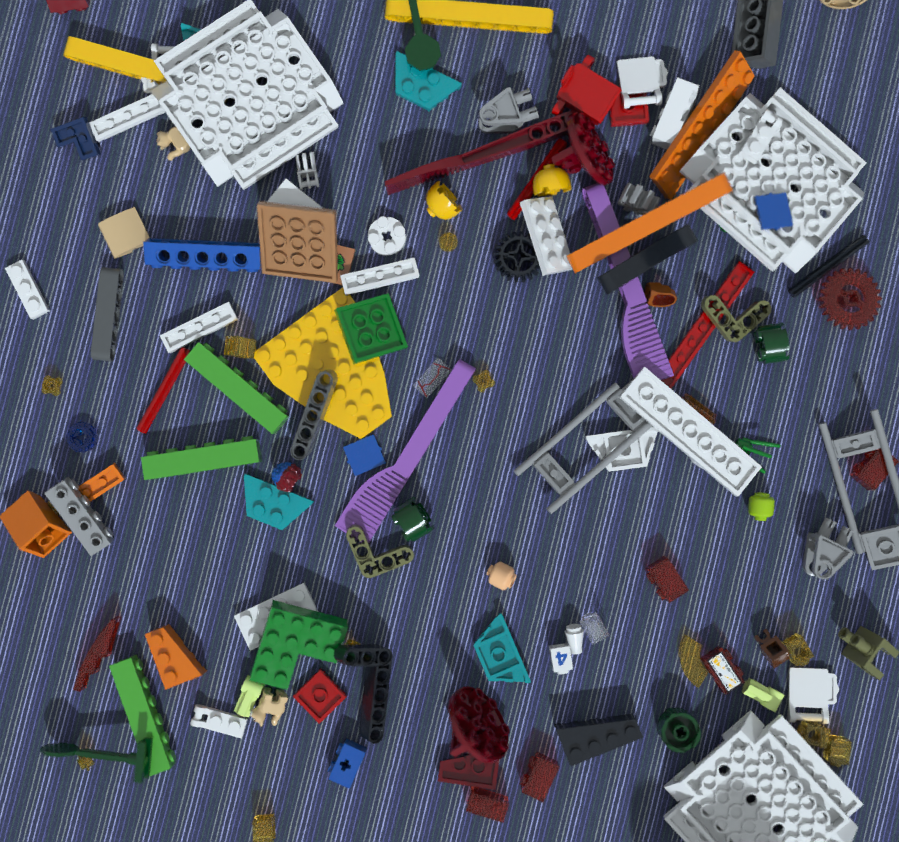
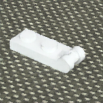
M768 109L764 111L739 152V155L753 164L758 162L783 121L779 116L775 117L772 115V112ZM768 121L769 123H771V127L767 126L765 122Z
M200 704L195 705V715L191 718L190 725L242 739L248 721L247 717ZM203 714L208 715L207 720L202 719Z

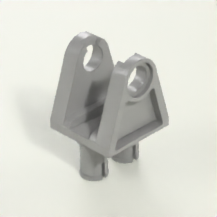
M508 87L486 103L479 113L478 125L480 130L486 134L514 133L521 130L523 123L539 118L538 111H535L537 110L535 106L519 112L517 107L519 104L532 101L529 88L513 94L511 87Z
M825 517L818 533L808 532L803 560V570L805 573L823 580L832 577L854 553V551L846 547L854 531L842 526L836 540L832 541L829 537L836 522ZM811 562H813V563H812V572H811L810 569H809V565H810Z

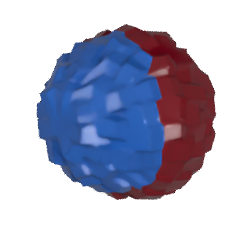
M291 462L277 464L271 473L272 481L277 489L289 493L294 489L293 486L302 476L300 468Z

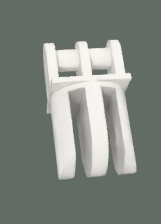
M310 152L312 169H309L306 153H302L304 170L301 167L299 154L296 155L300 190H303V187H319L314 152ZM315 176V180H310V177ZM302 178H307V181L302 182Z

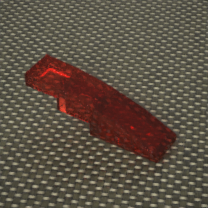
M117 616L113 618L98 635L79 669L73 690L80 692L87 688L90 674L97 673L100 669L102 658L112 654L122 617Z

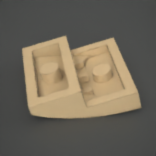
M135 207L115 214L98 223L114 259L132 253L134 249L144 246L143 242L150 238Z

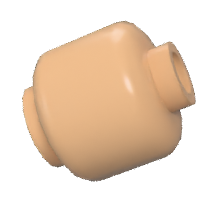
M503 562L491 565L487 571L489 583L501 590L511 588L517 577L514 568Z

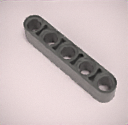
M102 267L100 270L91 345V358L93 360L112 362L115 358L124 281L123 269Z
M333 370L322 371L315 379L290 450L291 456L296 460L306 458L313 450L338 381V376ZM325 374L329 375L331 379L329 384L325 383L323 379ZM318 392H320V393L323 394V396H324V401H323V402L318 400V398H317V393H318ZM312 410H314L317 413V419L312 418ZM305 428L311 431V437L305 434ZM298 446L304 448L305 454L299 452Z

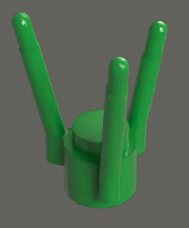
M745 437L742 439L738 438L735 443L748 455L753 452L767 458H772V455L754 449L751 444L781 447L780 444L751 440ZM763 468L759 470L762 473H766Z

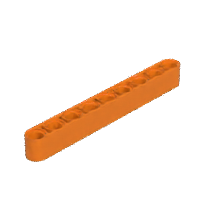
M722 173L566 257L574 273H577L732 192L733 188L726 174Z

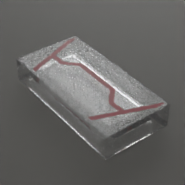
M437 358L416 381L413 387L424 397L428 398L452 369Z

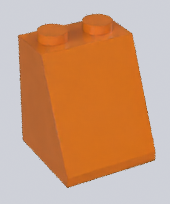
M29 490L22 494L16 502L0 515V519L18 548L42 558L46 557L72 533L44 499Z

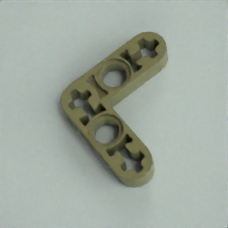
M705 296L701 301L703 311L724 339L729 342L740 341L771 313L769 302L765 300L756 301L734 319L717 296ZM713 300V307H708L709 301ZM759 306H764L763 312L757 313L760 310ZM721 313L726 316L724 324H720L718 321V316ZM746 316L751 318V324L748 327L743 323ZM731 330H736L734 333L735 337L730 336L732 334Z
M354 524L347 529V540L359 569L366 578H373L406 565L414 558L413 549L409 545H401L374 556L362 527ZM352 530L360 532L358 539L359 541L364 540V542H358L356 545H353L356 543V539L354 536H350ZM359 547H366L368 553L365 556L358 555L357 549ZM403 550H405L406 552H410L408 554V558L401 556L398 558L399 562L396 563L394 553H396L398 557L402 555ZM390 557L393 563L390 566H385L382 564V559ZM379 560L381 569L378 570V566L373 568V572L365 571L366 565L369 564L373 567L376 565V561Z

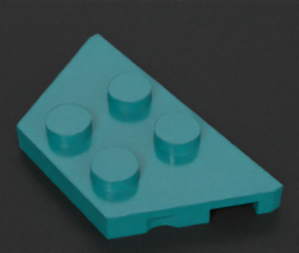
M398 51L396 52V95L431 111L439 102H443L450 94L462 87V83L434 69L417 70L407 63L406 55Z
M249 474L244 475L247 516L265 524L284 530L314 503L313 500L296 493L278 490L276 485Z
M499 613L473 643L488 681L530 683L531 680L502 613Z

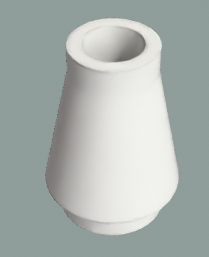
M580 624L566 626L565 635L571 654L582 653L584 630Z

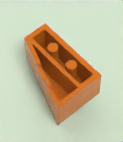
M170 624L145 634L165 690L202 676L207 671L196 660V656L184 645L183 640Z

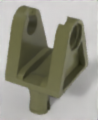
M862 626L859 627L855 634L846 627L842 628L838 633V637L848 643L841 654L879 681L884 674L872 664L873 658L878 651L882 650L895 659L899 654V651L886 639Z

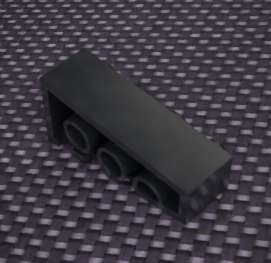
M633 714L554 724L570 767L643 738Z

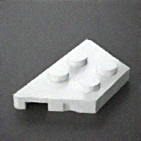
M651 427L606 466V470L610 472L647 467L650 459L649 456L659 431ZM626 430L585 436V439L601 461L634 431Z

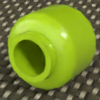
M755 492L754 495L749 497L748 513L751 516H755L754 520L766 521L767 517L774 515L775 499L770 497L769 493Z

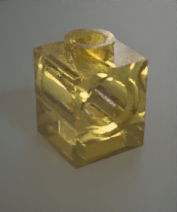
M226 336L224 355L254 359L256 352L255 339Z
M796 633L782 641L789 651L791 663L796 666H804L810 662L809 659L814 657L803 636ZM801 647V653L795 656V649Z
M801 721V725L799 724L797 727L798 734L809 745L827 749L831 729L823 724ZM812 730H815V735L813 737H809V733Z
M826 734L823 758L832 766L841 767L842 764L849 765L852 741L843 736Z
M275 814L255 815L252 821L253 842H274L276 838Z

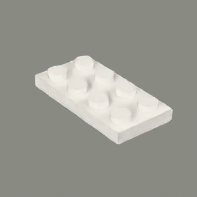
M553 197L527 199L520 202L542 275L572 270L566 257L570 254Z
M305 582L234 615L250 651L259 646L272 600L318 612Z

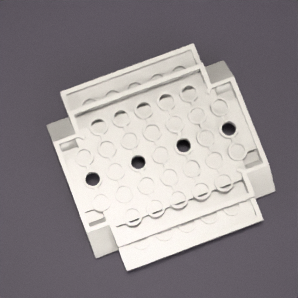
M247 0L154 60V63L167 81L153 89L151 93L179 130L217 187L234 176L241 188L245 190L338 128V124L330 112L341 106L343 101L333 81L288 16L279 9L264 17L252 0ZM290 57H298L300 59L299 63L295 65L290 64ZM260 77H265L268 80L263 86L257 84V80ZM233 98L235 104L232 107L226 106V99ZM194 120H202V126L194 128L192 126Z
M780 87L765 105L749 93L679 172L693 183L688 191L725 173L733 191L700 209L772 272L783 262L794 273H797L821 249L863 199L864 192L852 181L867 162ZM768 109L772 112V115L775 117L779 116L783 121L758 162L753 164L739 155V152L764 111ZM768 121L765 122L767 126L771 127V123H769ZM732 133L737 134L740 137V141H735L732 138ZM761 159H766L769 166L762 165ZM790 185H796L798 192H793ZM769 193H786L793 226L779 228L778 230H761L754 197L768 195ZM820 210H824L827 213V218H823L820 215Z
M751 710L722 734L724 741L697 765L693 761L690 762L664 785V788L677 802L680 801L664 815V819L685 842H852L858 826L849 816L863 805L781 714L764 728L765 725ZM727 765L729 770L727 773L722 774L719 772V767ZM749 794L756 796L755 801L752 803L746 802V797ZM775 824L783 825L780 832L773 831Z

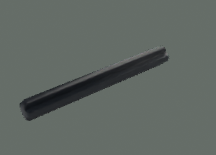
M862 235L792 286L788 290L789 294L793 298L797 297L869 243L867 237Z

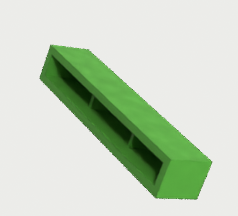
M198 342L184 360L271 434H276L288 420L289 416L286 414L288 410L280 404L276 406L272 402L273 398L265 391L263 394L258 391L257 388L259 386L250 379L249 381L245 380L242 377L244 373L238 368L232 369L225 357L222 355L218 357L214 354L215 349L208 343L202 344Z
M253 436L242 437L240 442H234V439L223 440L221 445L210 442L204 443L202 448L191 445L185 446L183 451L172 448L166 449L164 454H159L158 451L147 452V456L141 457L144 480L258 463L262 462L259 439H253Z
M136 654L113 663L109 667L136 743L145 737L153 738L150 776L171 769L176 763V755L170 749L169 735L166 731L164 732L162 726L163 719L156 710V699L150 693V683L142 671L143 663Z

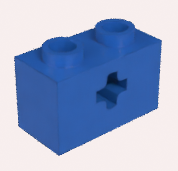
M347 738L344 744L340 742L335 753L338 754L336 762L332 760L328 768V772H330L328 779L350 789L365 756L367 747ZM346 759L349 760L347 766L343 764Z

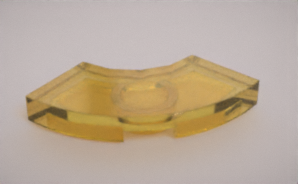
M684 634L679 647L681 667L688 680L699 688L709 673L700 661L702 645Z

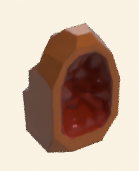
M660 282L646 283L644 295L648 305L652 307H667L676 303L678 298L675 290L667 285H662Z

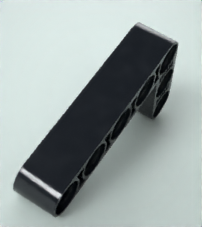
M687 224L646 247L597 279L606 295L666 258L693 245L698 239L690 225Z
M377 644L339 645L334 651L336 661L350 667L366 666L359 735L370 743L377 744L384 736L392 652L390 649Z

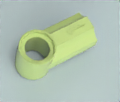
M247 675L234 711L240 716L250 717V711L254 708L265 684L250 681V675Z
M748 678L743 685V694L760 702L761 705L771 711H777L784 694L769 686L766 687L751 678Z

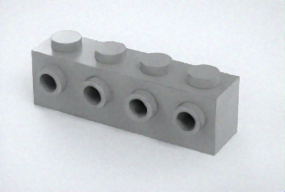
M68 476L48 489L44 494L89 555L92 556L111 544L114 540L112 530L108 526L105 527L102 523L101 515L91 508L89 499L80 493L76 481L71 480Z

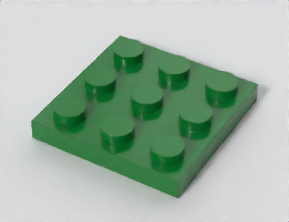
M389 293L334 310L353 365L408 347Z

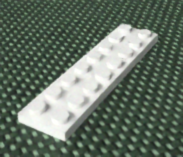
M646 367L639 371L619 396L620 399L734 496L738 497L762 468L761 465Z

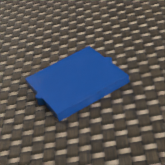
M769 193L768 195L754 197L761 230H778L779 228L793 226L786 193Z
M374 434L343 447L348 458L347 463L351 465L355 476L386 463L381 452L382 448L379 447Z

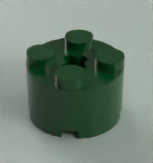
M782 322L758 326L756 332H753L754 342L759 345V351H756L758 362L769 364L789 360V356H786V351L790 350L786 329L781 328L784 325Z
M415 497L393 510L394 514L391 515L396 525L399 524L403 529L402 535L405 540H412L413 542L434 530V525L430 527L429 524L432 521L429 514L421 503L416 504L414 502L416 500Z
M667 708L658 720V735L672 751L683 753L691 748L693 749L699 743L701 737L699 724L688 711L682 708Z

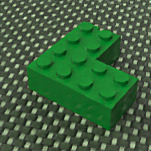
M272 600L251 669L250 681L288 690L299 654L337 664L334 658V651L344 642L348 629V620Z

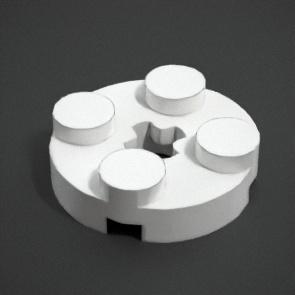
M383 216L371 224L368 231V241L372 249L380 255L389 256L394 253L396 254L405 245V229L397 219ZM390 232L392 239L384 241L382 234Z

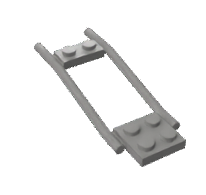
M630 382L622 389H620L617 383L611 385L541 448L513 470L519 476L533 464L535 469L560 495L557 500L546 508L550 514L555 512L652 427L649 422L619 398ZM606 401L613 411L634 432L578 482L574 483L548 451Z
M878 409L870 410L875 427L874 430L871 429L831 440L827 423L822 422L818 425L849 530L854 531L851 537L856 553L862 554L866 552L871 569L876 570L899 565V524L859 534L837 458H844L881 448L899 508L898 475Z

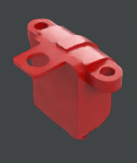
M588 54L581 64L571 65L561 80V88L556 96L558 101L551 113L555 116L560 115L566 107L579 113L582 112L586 119L590 118L594 125H599L622 90L590 70L595 58Z

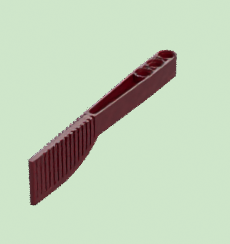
M577 111L565 112L464 154L440 159L385 181L387 194H394L406 188L418 186L420 183L424 184L425 181L430 182V179L432 181L435 178L439 179V176L444 177V174L448 176L449 172L454 174V170L458 173L459 169L464 171L568 135L567 119ZM556 125L559 130L554 132L550 129V126ZM539 132L541 137L534 138L532 133Z

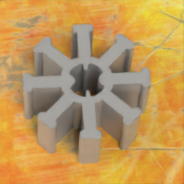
M627 183L617 203L620 206H624L623 209L625 211H633L635 216L641 217L656 209L661 199L654 196L655 192L652 190L644 191L641 185L637 184L635 187L631 183Z

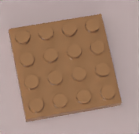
M259 201L257 213L262 274L336 283L338 280L336 210Z

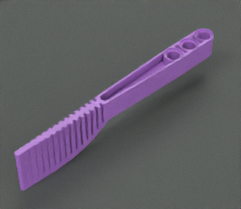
M596 183L582 188V195L598 238L620 228L605 187ZM625 247L606 258L612 269L631 256L628 248ZM636 277L618 288L625 304L621 321L623 351L633 378L643 367H646L657 378L663 380L674 376L654 324V319H652V314H650L639 278Z
M461 359L458 360L395 465L376 473L356 491L335 524V527L346 533L349 526L357 524L364 530L368 542L371 541L476 370L475 367ZM352 530V534L350 536H354L355 539L359 541L358 534L360 532Z

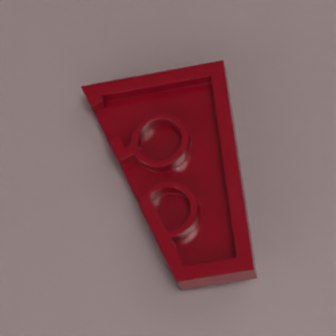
M472 755L440 760L438 781L495 790L499 760L494 763H485Z

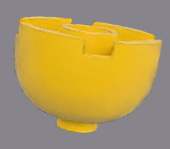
M554 164L543 166L544 170L539 171L533 179L534 196L555 195L561 189L563 193L572 190L568 173L562 168H555Z
M440 181L431 186L426 194L427 211L432 217L437 216L440 219L448 220L455 217L463 209L461 204L457 206L455 203L457 198L445 184L440 186Z

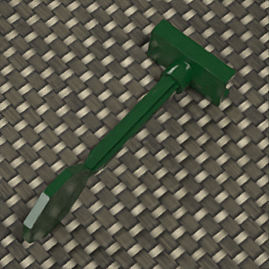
M408 0L415 36L411 38L405 47L407 63L419 71L433 69L441 57L439 42L429 35L423 34L417 1Z
M145 737L137 742V752H131L130 754L87 748L80 749L77 745L69 743L46 744L40 748V752L44 756L51 757L78 755L85 758L126 762L129 765H135L134 782L143 783V778H150L153 738Z

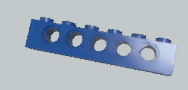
M148 238L143 242L145 265H151L152 268L170 266L171 269H181L182 266H185L191 270L208 267V270L212 271L227 268L228 271L246 269L247 272H258L262 268L260 243ZM166 250L170 258L164 257L162 251ZM181 251L187 252L189 259H185ZM200 252H205L208 255V260L203 259ZM219 253H225L227 261L222 260ZM238 254H244L247 261H241Z

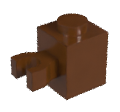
M765 629L763 630V633L766 635L765 639H760L758 635L754 636V638L761 645L762 655L774 669L790 658L789 651L777 636L771 639L769 631Z

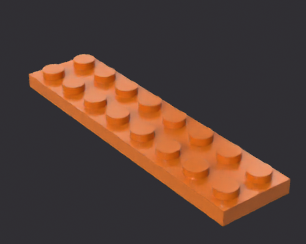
M734 50L650 174V179L666 199L672 200L686 179L679 171L724 122L755 77L741 51Z

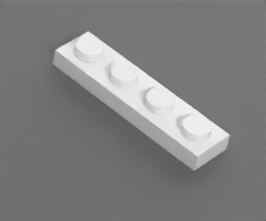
M152 94L89 122L95 139L100 142L161 115L165 111Z
M410 258L340 275L345 295H350L419 278V272L415 258Z
M227 302L160 335L168 353H172L237 321L238 318L231 303Z

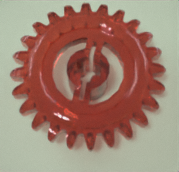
M850 267L847 269V272L842 268L839 272L834 271L832 273L834 277H826L829 283L823 282L821 284L826 289L818 291L824 296L817 300L824 301V304L820 305L819 308H826L822 315H830L826 320L827 322L834 319L833 326L841 323L840 329L848 326L850 331L854 326L858 330L861 328V324L865 327L868 325V321H874L872 315H878L876 308H881V305L877 301L882 300V297L877 296L881 290L875 288L878 285L877 282L872 283L873 276L867 278L866 271L861 274L859 268L854 272L853 268ZM846 285L856 286L861 290L864 301L861 300V295L857 290L845 291L841 288ZM854 306L859 308L856 312H847L842 309H849Z

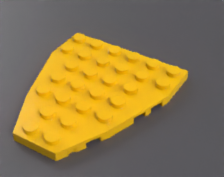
M342 287L251 355L273 385L304 407H306L317 375L328 369L335 371L338 381L324 420L363 439L390 419L392 412L386 377L380 358L377 357L353 365L334 312L336 308L355 303L350 295H345ZM325 374L323 379L325 383L329 384L331 379L329 375ZM318 392L317 398L319 401L323 402L324 396L322 393Z

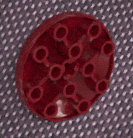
M582 112L571 114L567 119L568 136L571 146L551 157L553 164L562 168L570 175L578 173L583 168L595 181L606 186L613 181V168L615 167L613 159L607 153L609 147L604 140L601 141L590 118L586 119Z
M465 686L456 690L450 697L448 707L452 725L450 754L456 757L468 751L476 759L485 763H494L502 759L509 749L508 734L510 730L497 708L496 701L485 695L480 688Z

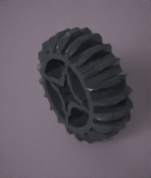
M515 231L512 232V238L506 234V241L503 239L499 240L502 246H495V249L499 252L493 253V256L498 258L493 263L500 264L496 267V271L503 269L500 276L504 277L508 274L507 281H510L511 277H515L514 283L518 282V278H521L522 283H525V276L532 280V274L537 276L539 273L535 268L540 269L532 240L529 239L530 234L528 233L526 237H523V231H520L518 237ZM517 243L515 251L504 253L508 246ZM523 244L532 250L534 256L524 251ZM520 249L521 257L523 256L524 258H521L517 265L518 261L514 257ZM504 259L514 264V271L507 267ZM534 262L528 270L520 272L523 263Z

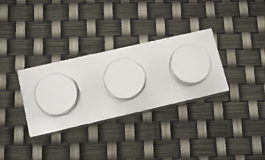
M20 260L5 268L30 319L34 320L50 311L24 260Z

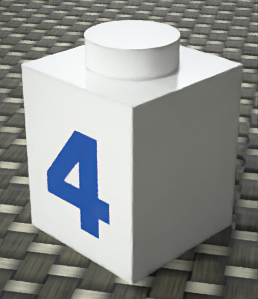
M569 644L549 645L553 672L566 674L569 673V670H573Z

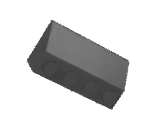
M738 0L732 53L734 50L741 51L750 68L760 69L776 66L783 0Z

